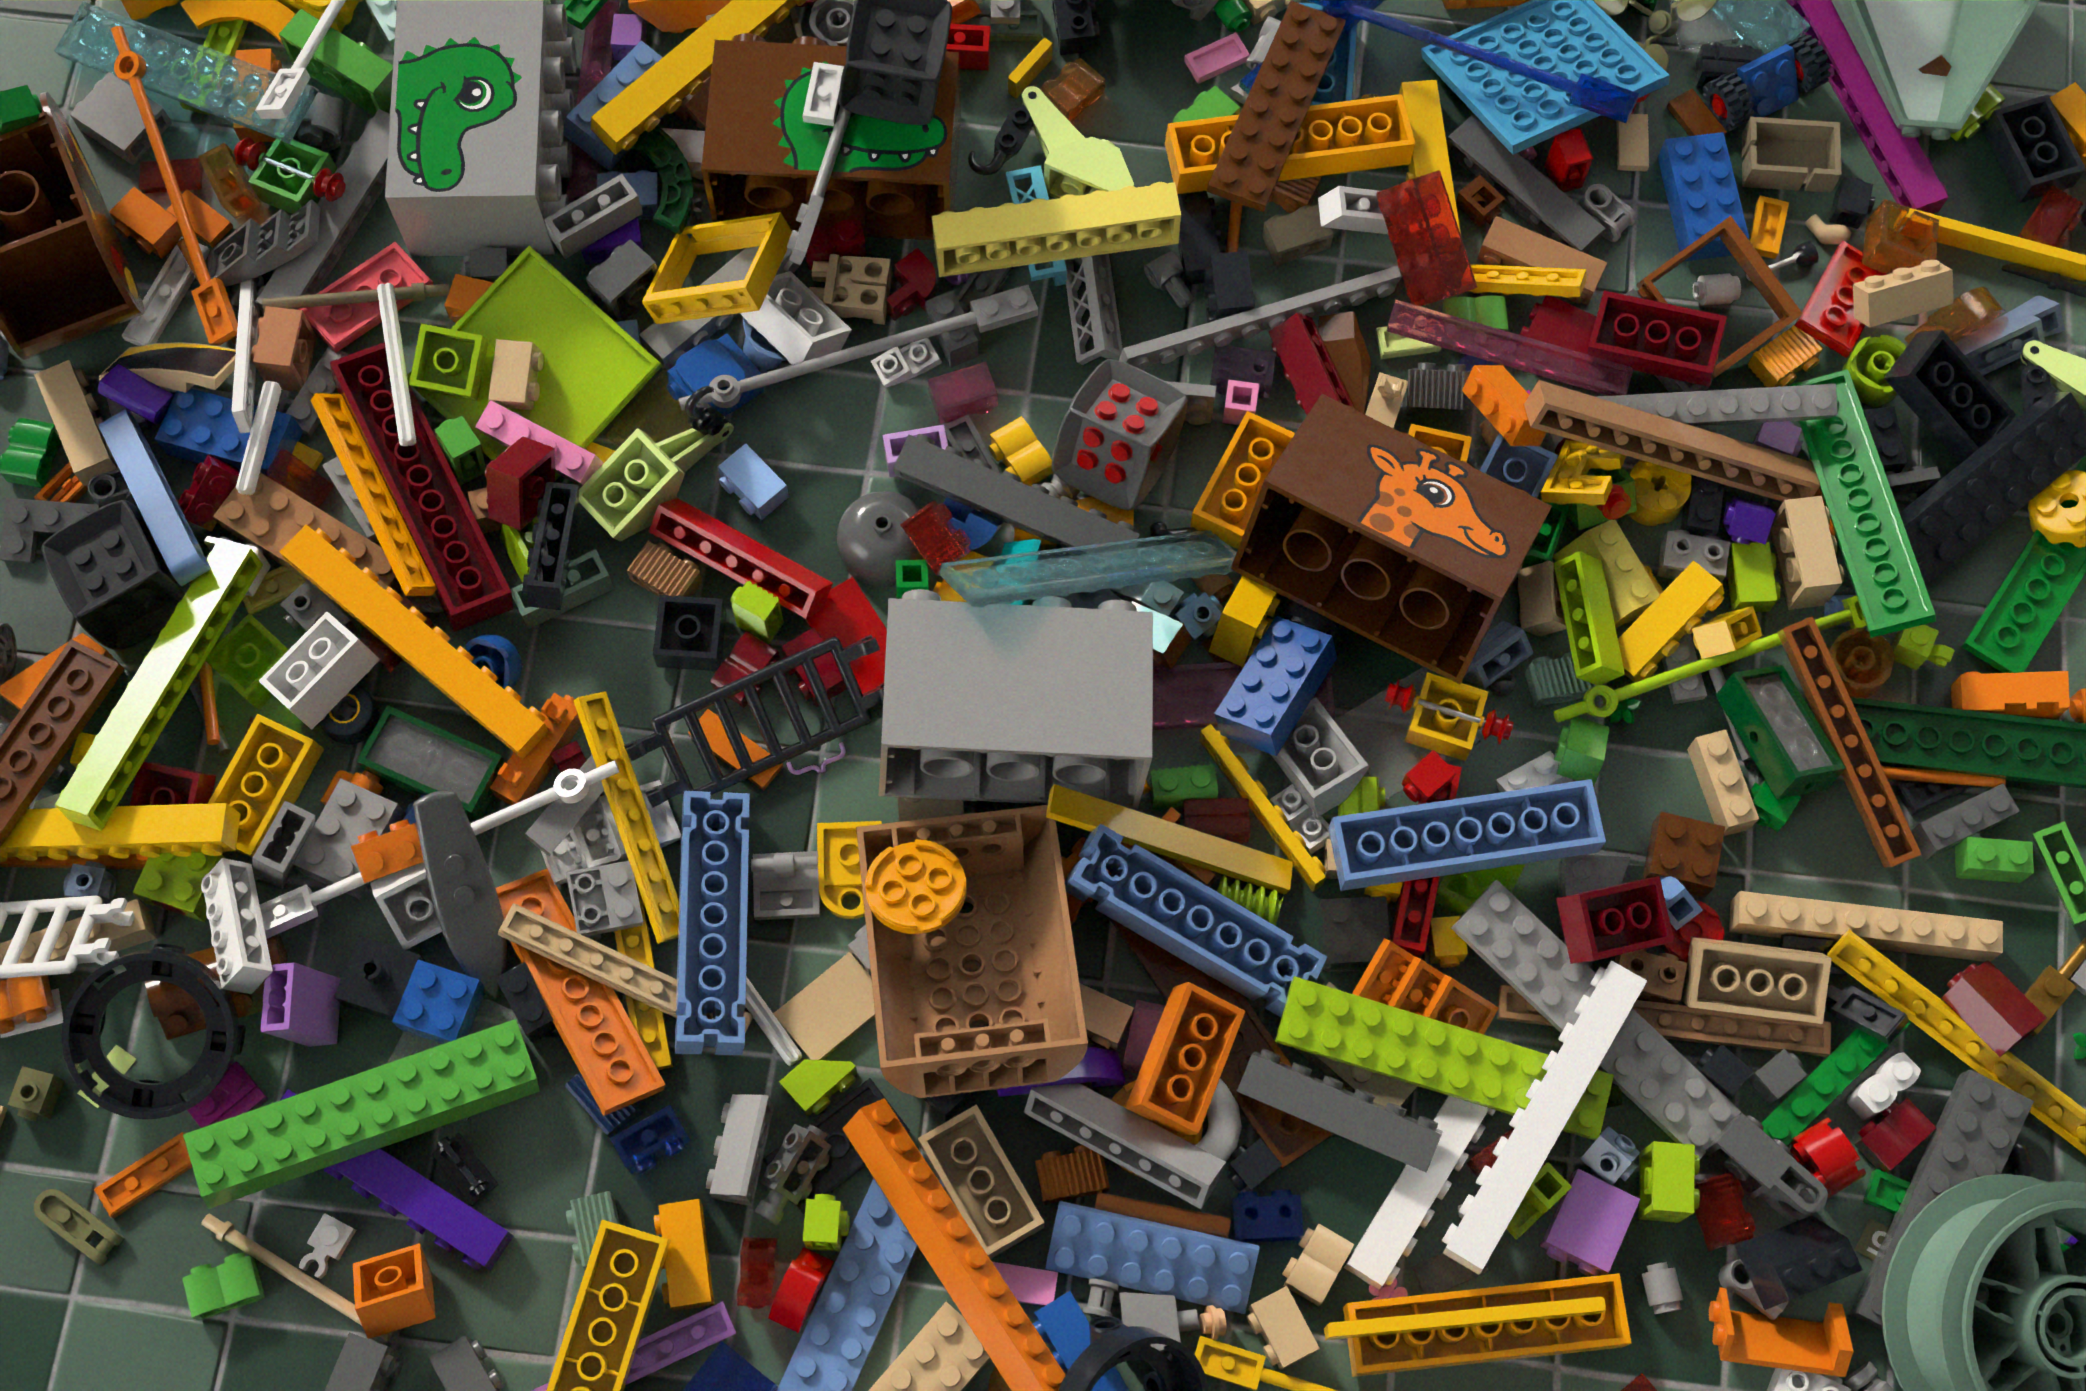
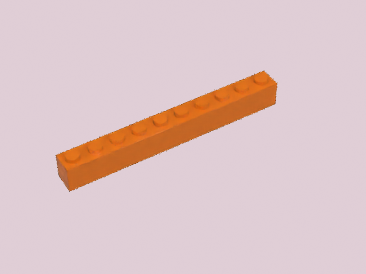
M883 1098L860 1108L843 1127V1131L1011 1391H1059L1066 1374L886 1099Z

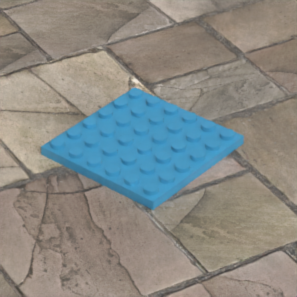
M1530 0L1421 48L1422 59L1512 155L1669 85V74L1593 0Z

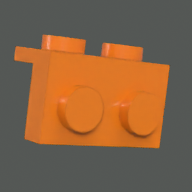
M407 818L389 825L391 832L378 836L377 830L357 836L359 843L352 845L351 849L364 883L424 862L416 823L410 824Z

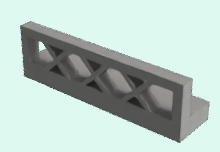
M1109 254L1082 257V264L1077 273L1074 272L1073 260L1076 258L1064 260L1067 269L1066 288L1077 363L1084 365L1101 356L1107 359L1119 360L1123 348ZM1082 281L1086 283V291L1080 300L1078 299L1077 291ZM1086 308H1088L1090 317L1084 327L1082 326L1081 318ZM1091 335L1093 336L1095 348L1086 352L1085 345Z

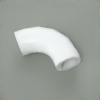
M1219 1079L1206 1113L1209 1124L1207 1133L1195 1146L1227 1162L1237 1148L1242 1125L1238 1103L1227 1085Z

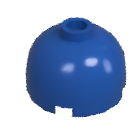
M481 635L468 641L465 646H462L474 657L472 661L474 665L479 669L485 666L498 677L496 683L503 689L507 686L513 689L519 681L522 671V659L517 648L509 640L498 635Z

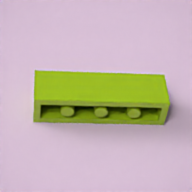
M1578 551L1555 562L1554 568L1576 678L1595 685H1602L1625 675L1602 560Z

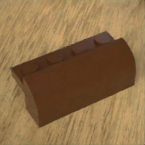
M280 934L267 938L271 965L287 963L288 955ZM214 947L188 954V956L206 965L219 977L216 970L217 961ZM265 980L252 994L228 990L234 1001L238 1018L262 1011ZM145 981L151 1011L154 1017H158L167 1040L206 1029L203 1012L196 1000L188 992L168 982Z

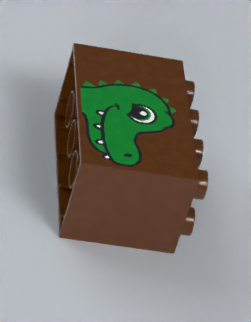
M750 33L738 34L732 40H715L701 165L712 222L781 212L791 231H799L801 222L796 221L800 206L802 203L808 205L834 127L803 122V111L813 64L818 62L845 66L847 46H829L823 40L809 36L799 37L792 44L771 43L761 36ZM946 49L935 112L929 124H903L851 113L815 227H831L843 220L856 219L860 220L864 237L934 241L932 216L939 215L945 211L954 212L961 126L959 52H948ZM840 103L838 105L836 118L840 109Z

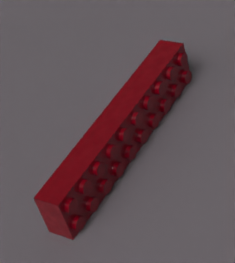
M385 342L331 361L330 367L339 394H342L437 587L435 594L453 631H459L512 610V592L409 382L408 386L417 442L413 446L408 445L406 447L401 446L399 443Z

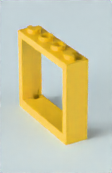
M781 212L687 226L681 235L675 234L642 303L656 324L759 311L787 252V245L792 231ZM691 233L692 237L689 239L687 234ZM760 246L744 280L681 289L697 255Z

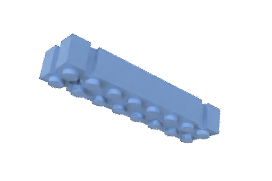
M684 791L681 828L683 831L680 861L675 1054H702L703 1046L715 1047V1055H742L745 1045V1017H743L746 1005L749 830H747L749 821L750 793L723 792L722 800L710 799V792ZM706 1013H712L713 1019H708Z
M1100 824L1089 834L1078 855L1082 859L1071 868L1065 880V889L1070 895L1082 902L1086 901L1089 897L1098 901L1095 909L1248 999L1255 1001L1260 997L1268 1001L1265 1009L1281 1018L1292 978L1296 976L1308 981H1315L1327 959L1326 955L1307 944H1303L1299 948L1291 944L1293 940L1292 935L1137 844H1134L1129 849L1121 845L1123 836L1103 824Z

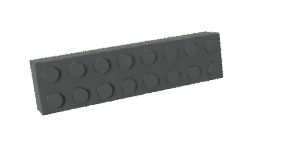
M1971 1069L1959 1075L1936 1125V1129L1933 1131L1910 1181L1911 1183L1906 1190L1904 1199L1899 1205L1900 1208L1892 1220L1849 1315L1883 1332V1288L1889 1263L1907 1227L1919 1212L1942 1192L1963 1181L2002 1173L2032 1107L2033 1100Z

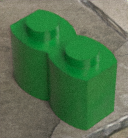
M19 418L15 426H12L9 430L8 441L10 445L6 452L0 456V473L7 482L43 488L50 476L52 462L57 455L61 443L55 425L52 423Z

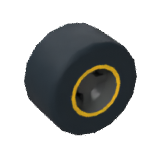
M356 684L319 724L332 740L341 744H357L366 740L372 734L379 721V710L372 696L362 686Z

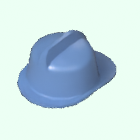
M743 317L746 335L743 352L762 374L767 370L777 368L782 361L787 360L774 346L768 343L762 334L749 325Z

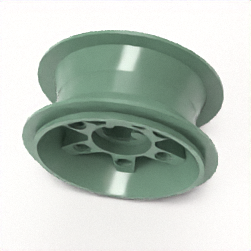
M2012 1174L1985 1175L1963 1181L1942 1192L1928 1203L1911 1221L1899 1240L1889 1263L1882 1301L1884 1341L1890 1364L1903 1391H2012L2015 1388L2017 1391H2086V1183L2072 1181L2046 1182L2030 1176ZM2056 1226L2077 1239V1242L2064 1253L2061 1250ZM1994 1256L1995 1274L1990 1279L1982 1277L1988 1263ZM1973 1317H1975L1977 1332L1974 1335L1972 1331ZM2049 1317H2050V1324H2049V1327H2048V1326H2047V1321H2048V1319H2049Z

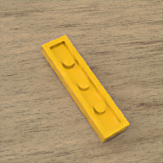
M1467 264L1460 279V290L1473 293H1502L1504 295L1531 294L1533 296L1553 295L1565 298L1580 297L1587 281L1586 269Z

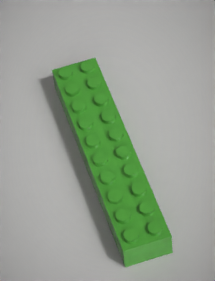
M514 1019L183 1134L201 1198L208 1209L532 1095L540 1092L517 1020Z

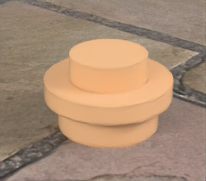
M1213 1305L1205 1307L1204 1313L1200 1314V1330L1202 1334H1206L1207 1338L1217 1340L1219 1336L1225 1335L1227 1324L1222 1308H1215Z

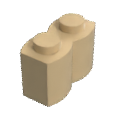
M1318 1224L1315 1230L1310 1228L1306 1230L1299 1243V1246L1304 1248L1298 1260L1291 1257L1282 1273L1283 1276L1287 1277L1283 1286H1287L1288 1289L1318 1307L1325 1299L1354 1246L1353 1243L1321 1224Z

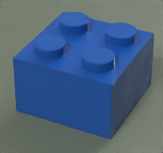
M417 960L392 1022L402 1031L441 1044L468 1036L485 995L484 985L479 979Z

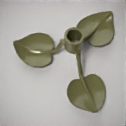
M1594 0L1607 15L1623 13L1627 9L1628 4L1650 17L1649 28L1655 35L1648 38L1645 45L1640 42L1636 43L1666 72L1669 67L1667 51L1661 45L1651 43L1656 40L1660 41L1662 37L1673 36L1679 28L1678 18L1684 21H1696L1704 17L1718 2V0H1675L1676 2L1671 4L1670 14L1663 10L1653 12L1635 0Z

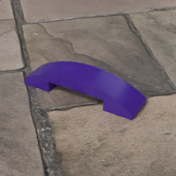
M1087 1048L1080 1063L1072 1071L1055 1082L1000 1088L997 1091L999 1097L1030 1094L1032 1087L1092 1082V1086L1095 1088L1124 1085L1126 1081L1118 1052L1101 1048Z

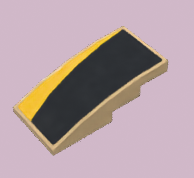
M186 342L153 343L129 347L99 375V381L119 364L162 389L170 388L187 393L194 385H199L216 390L235 370L236 350L216 345Z

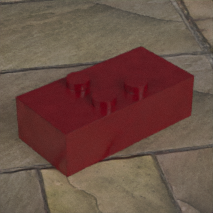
M1604 290L1588 346V361L1710 387L1725 333L1727 316Z

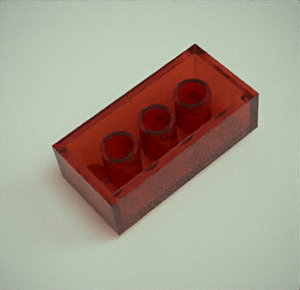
M1440 170L1376 193L1379 208L1383 214L1388 236L1392 242L1398 267L1401 270L1407 295L1413 309L1477 288Z

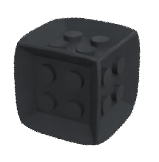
M855 0L847 40L846 64L840 82V106L850 112L871 118L911 125L929 124L935 112L941 70L946 53L952 17L951 3L947 0Z
M126 500L112 502L83 516L53 534L42 545L45 563L64 603L75 616L80 626L106 648L112 650L131 646L163 629L174 613L177 604L182 600L190 587L189 583L183 586L179 585L172 576L140 510Z

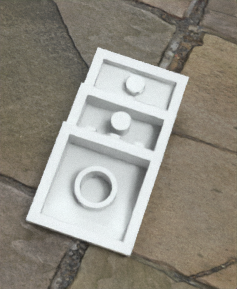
M660 780L640 785L639 787L660 847L662 848L681 840L682 836L668 800L652 808L644 791L662 785ZM606 795L600 796L598 801L593 803L550 856L541 851L554 885L567 883L566 872L629 861Z

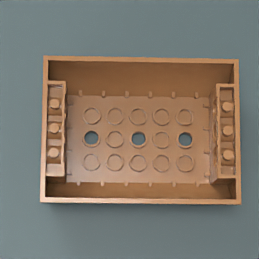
M1048 805L856 827L880 1068L885 1079L898 1090L918 1098L1055 1082L1072 1071L1083 1059L1087 1051L1088 1040L1056 820L1046 817ZM915 839L936 842L956 855L966 877L967 891L964 902L971 903L974 906L973 910L969 913L959 912L945 926L923 934L898 932L881 923L868 905L865 888L869 867L881 852L888 847L893 848L904 843L915 842ZM969 960H975L981 964V967L975 972H968L963 968V965ZM975 1020H984L989 1024L988 1027L970 1028L971 1023Z

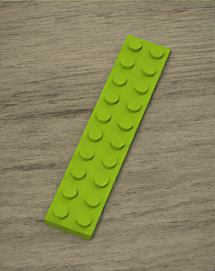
M1296 976L1291 981L1275 1042L1513 1116L1519 1107L1523 1110L1527 1108L1531 1099L1525 1095L1535 1079L1542 1082L1547 1073L1542 1066L1549 1056L1542 1052ZM1596 1070L1562 1131L1596 1141L1601 1133L1613 1082V1074Z

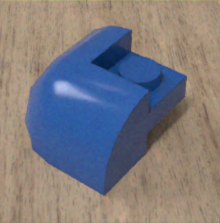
M946 497L942 507L934 513L931 520L934 524L931 529L956 541L954 547L968 550L979 548L992 540L1000 530L1003 522L998 519L994 522L988 518V515Z

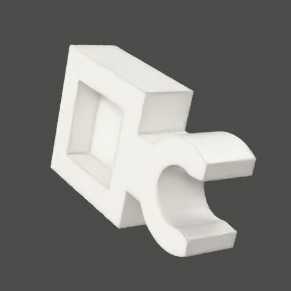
M324 1213L307 1244L314 1247V1250L301 1259L299 1268L306 1271L312 1262L317 1261L319 1268L314 1276L322 1279L328 1271L327 1261L331 1256L339 1261L356 1230Z

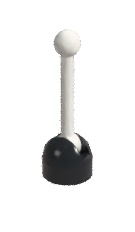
M1809 240L1796 246L1792 257L1771 264L1768 267L1773 271L1793 262L1803 267L1818 263V252L1814 243Z

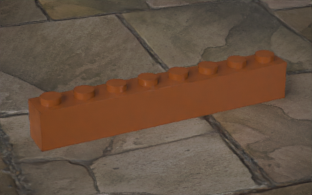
M1813 616L1777 632L1815 718L1846 767L1841 775L1883 867H1893L1922 855Z

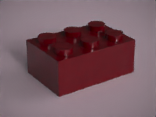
M1660 876L1556 898L1571 964L1595 961L1674 942Z

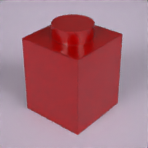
M1432 750L1405 774L1401 783L1404 786L1403 791L1415 803L1417 801L1420 804L1429 803L1452 783L1456 772L1435 750Z

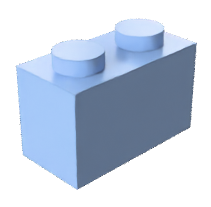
M746 443L718 466L720 474L719 483L729 494L734 492L740 498L739 503L749 515L754 513L760 520H763L789 498L787 485Z

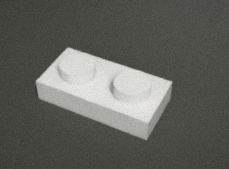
M814 62L803 111V122L834 126L844 66Z

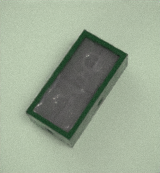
M1783 665L1735 672L1715 695L1777 799L1827 790L1846 769Z
M388 705L356 761L363 771H369L378 776L382 781L418 797L422 794L427 795L437 791L454 790L468 819L474 822L480 820L494 796L490 786L497 778V773L502 765L506 763L504 758L495 752Z

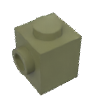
M22 1066L7 1105L18 1110L16 1116L37 1122L38 1116L51 1119L64 1080L54 1074Z

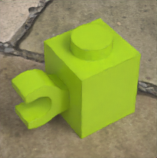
M1920 625L1898 631L1887 658L1914 670H1917L1926 660L1944 668L1947 662L1951 661L1955 650L1946 645L1934 644L1939 631L1927 625Z

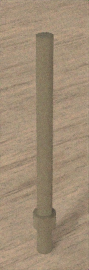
M424 282L411 283V287L394 288L396 300L413 299V302L426 301L427 297L448 296L450 289L449 283L424 285ZM377 289L264 298L262 299L263 311H265L266 306L294 309L378 302L379 299Z

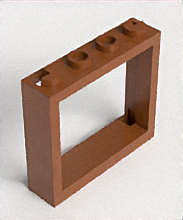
M1729 216L1636 284L1639 289L1637 293L1641 298L1668 304L1653 283L1719 236L1779 320L1718 363L1714 370L1713 379L1803 315L1732 216Z

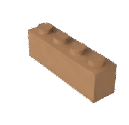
M1498 216L1495 217L1477 258L1486 265L1586 269L1587 281L1581 296L1568 299L1574 303H1583L1587 306L1607 265V262Z

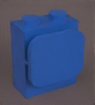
M725 334L717 340H706L681 355L676 361V366L667 371V389L673 399L677 401L679 398L692 395L702 387L709 386L710 382L720 375H730L736 378L737 381L762 373L728 334ZM721 387L720 390H727L729 387ZM764 387L741 393L738 403L729 408H720L712 402L708 404L719 410L725 417L763 393Z

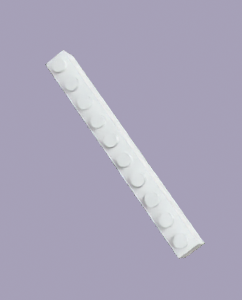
M1612 960L1607 969L1599 967L1590 983L1596 987L1591 997L1583 995L1574 1011L1580 1015L1576 1023L1572 1025L1568 1022L1558 1038L1559 1041L1563 1042L1558 1054L1551 1050L1542 1066L1547 1071L1542 1082L1535 1079L1525 1095L1531 1099L1527 1108L1523 1110L1519 1107L1510 1121L1509 1125L1514 1128L1509 1139L1502 1136L1492 1154L1498 1158L1493 1167L1490 1168L1485 1165L1475 1183L1481 1186L1475 1197L1468 1194L1459 1212L1464 1217L1459 1226L1452 1223L1443 1237L1442 1242L1447 1244L1443 1254L1479 1275L1647 980Z

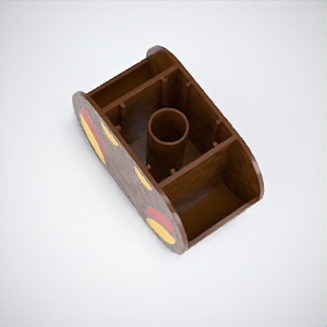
M48 92L40 94L43 111L40 113L37 122L0 135V330L13 350L23 360L38 356L145 313L140 292L97 182L67 120Z

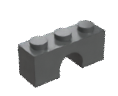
M2001 784L1920 822L1911 832L1920 849L1924 861H1927L1952 849L1966 837H1971L1977 833L1981 835L2007 823L2020 810L2005 785Z

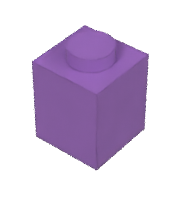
M614 14L611 35V48L614 60L621 61L641 40L646 44L647 29L645 20L641 16Z

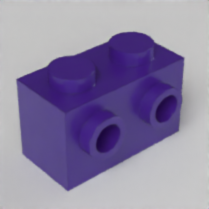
M1733 495L1731 502H1725L1720 519L1723 520V525L1728 535L1732 536L1731 540L1750 545L1751 540L1766 544L1776 514L1769 505Z

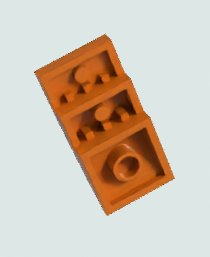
M1385 938L1352 993L1483 1035L1499 1007L1457 980L1443 974L1422 959L1413 956Z

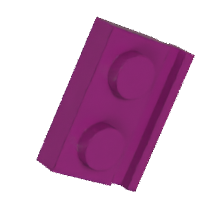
M236 1061L230 1066L227 1074L214 1090L202 1101L187 1109V1111L200 1128L255 1110L269 1098L261 1091L260 1087L241 1064Z

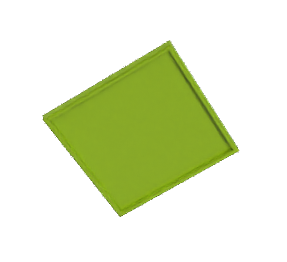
M529 245L451 328L452 330L482 335L489 340L478 399L472 400L414 389L447 420L463 416L481 443L483 453L493 461L507 447L486 437L475 426L490 402L488 398L496 339L533 342L541 350L544 358L543 368L541 371H538L537 383H539L540 387L539 398L537 401H534L533 410L507 409L583 449L590 445L663 365ZM411 372L407 375L408 382H410ZM555 473L556 481L560 477L557 473Z

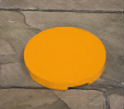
M915 839V842L904 843L893 848L888 847L872 862L865 881L867 902L875 917L885 926L907 934L928 933L948 924L961 910L967 891L965 873L956 855L941 844L928 840Z

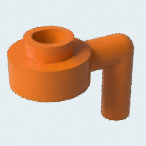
M339 770L334 775L320 802L326 805L340 778L377 795H380L384 788L379 784L381 779L369 771L364 770L362 774L356 772L352 774Z

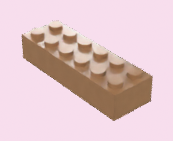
M261 472L253 495H242L238 493L235 486L213 516L224 530L245 543L256 545L263 551L264 555L285 566L305 580L307 579L287 563L279 551L305 524L314 531L320 528L333 540L330 544L339 551L343 547L356 559L353 564L359 569L363 570L367 567L380 579L377 584L386 590L388 587H391L398 594L401 591L400 584L382 547Z

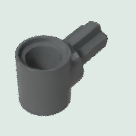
M1169 251L1144 265V272L1150 284L1155 289L1167 290L1180 308H1186L1194 301V296L1181 280L1184 270L1174 252Z

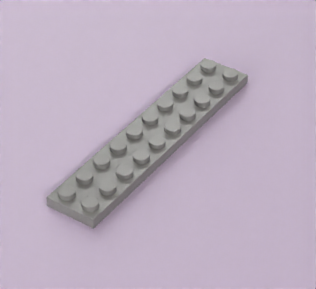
M1495 880L1451 927L1462 940L1560 1033H1562L1568 1022L1572 1025L1576 1023L1580 1015L1574 1011L1584 994L1591 997L1596 987L1590 983L1596 973L1584 962L1571 964L1567 945L1498 880ZM1633 1008L1631 1009L1598 1069L1613 1074V1083L1618 1085L1621 1091L1676 1143L1695 1145V1155H1699L1701 1159L1709 1145L1729 1122L1741 1113V1110Z

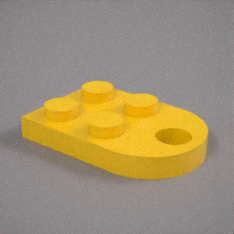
M882 821L817 823L819 896L825 908L837 917L858 919L865 916L856 827L882 824ZM849 894L857 895L860 898L859 906L853 910H848L842 906L843 898Z

